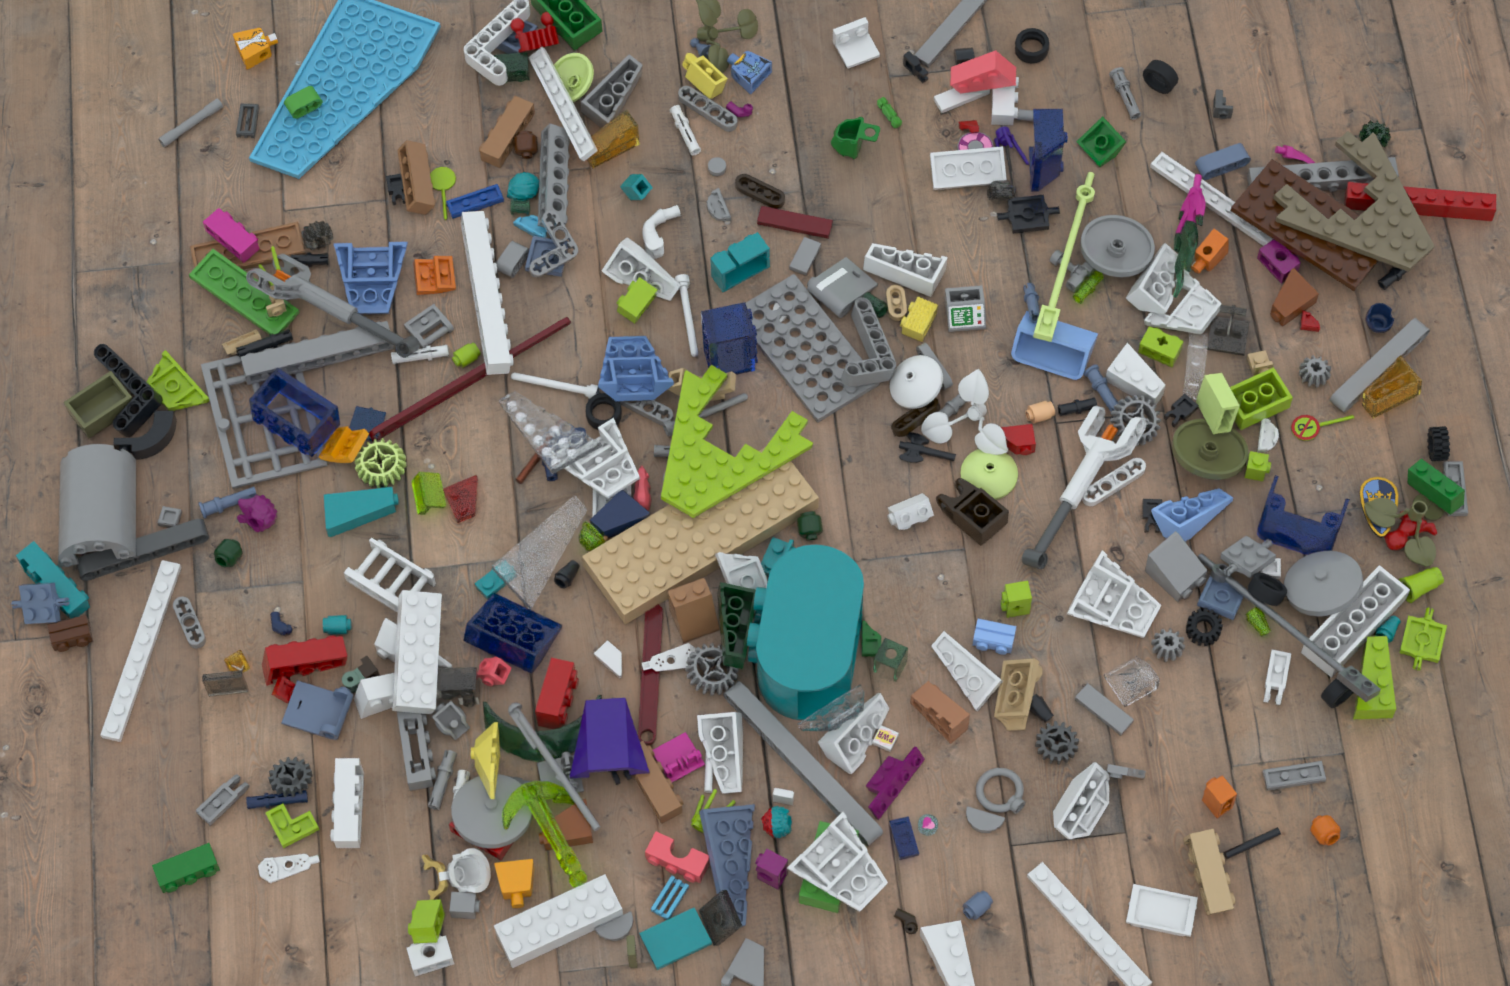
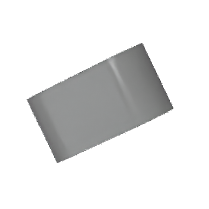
M511 241L496 263L497 271L513 278L527 260L529 249Z

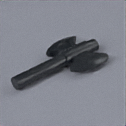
M910 432L906 435L910 442L900 441L899 448L907 451L899 456V459L910 463L924 461V458L921 456L922 454L955 461L956 454L924 447V445L929 444V440L921 434Z

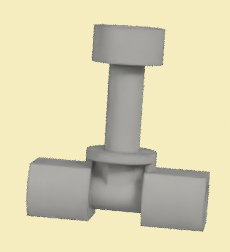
M1056 250L1052 254L1050 262L1055 266L1061 264L1064 253ZM1087 261L1082 266L1080 264L1075 266L1069 262L1067 270L1071 272V278L1067 281L1066 287L1075 293L1083 284L1084 278L1086 276L1090 277L1096 269L1089 265Z

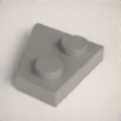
M1107 764L1106 772H1110V777L1122 779L1123 775L1144 779L1146 772L1144 770Z

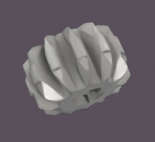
M1314 355L1311 356V359L1306 357L1304 362L1300 364L1299 377H1302V383L1308 382L1309 387L1314 384L1317 388L1319 384L1324 385L1330 379L1331 366H1328V360L1322 361L1321 356L1318 359Z
M1170 628L1168 632L1162 629L1160 634L1155 633V639L1152 640L1151 645L1154 646L1152 652L1158 653V659L1164 657L1166 662L1170 658L1174 662L1176 656H1182L1185 644H1183L1184 637H1179V631L1172 633Z

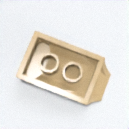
M1036 659L1003 661L1000 678L1003 682L999 686L994 717L1001 721L1008 731L1026 729L1035 682L1042 676V667Z

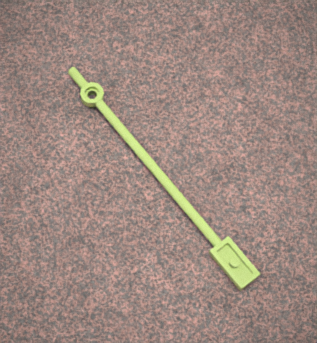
M1088 172L1085 184L1077 188L1076 199L1079 201L1049 305H1042L1033 338L1052 342L1061 310L1055 307L1086 203H1090L1094 199L1095 191L1091 187L1095 176L1093 172Z

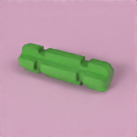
M885 97L878 99V107L882 109L883 114L891 122L893 128L900 127L902 120L897 116L892 106L888 104Z

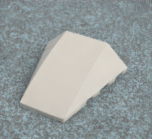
M614 418L598 427L600 434L598 438L571 454L567 448H564L550 457L555 463L608 499L640 479Z
M1102 550L1074 597L1067 614L1144 638L1161 604L1146 590L1140 588L1134 582L1135 580L1131 576H1127L1120 569V566L1116 562L1113 563Z
M844 812L787 868L859 912L888 883L875 861L868 854L867 848L858 838L857 832L848 822Z

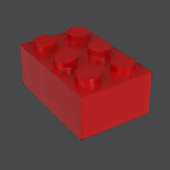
M551 657L535 709L538 726L561 731L562 725H566L568 720V713L566 712L568 707L572 706L574 698L572 692L573 689H577L579 678H577L578 671L575 670L574 662Z

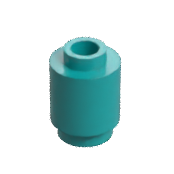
M347 615L328 616V618H323V633H328V635L348 634V630H352L351 619H348Z

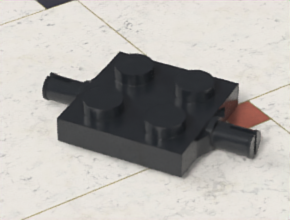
M1044 194L1007 198L1008 212L997 213V221L1009 220L1013 234L1049 230V215L1060 214L1059 206L1048 208L1045 203Z

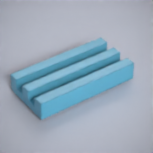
M671 875L651 907V911L666 920L670 919L687 892L689 885L682 883L681 880H677ZM673 883H674L675 886H674L673 889L671 890L670 894H669L668 897L666 898V900H665V902L663 903V905L661 906L660 910H658L659 905L661 904V902L663 901L664 897L666 896V894L668 893L669 889L671 888V886H672ZM681 887L682 889L671 905L667 914L663 913L667 908L668 904L670 903V901L672 900L673 896L677 892L678 888Z

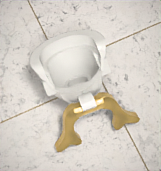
M466 849L460 854L452 855L453 860L448 864L447 871L445 872V865L442 862L432 860L427 854L422 855L425 863L424 870H430L432 867H435L438 874V889L428 890L430 900H437L440 895L447 891V880L459 892L479 893L484 891L489 885L491 878L490 865L486 856L478 849Z

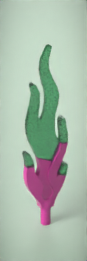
M1200 174L1195 175L1193 187L1190 188L1178 216V219L1181 221L1174 238V251L1179 253L1175 262L1177 285L1173 295L1175 298H1177L1183 286L1184 267L1186 271H1191V263L1198 245L1197 224L1199 226L1203 225L1205 198L1202 188H1200L1202 175Z

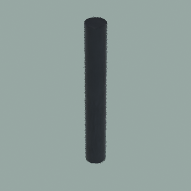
M1278 827L1225 851L1224 856L1226 859H1229L1281 835Z

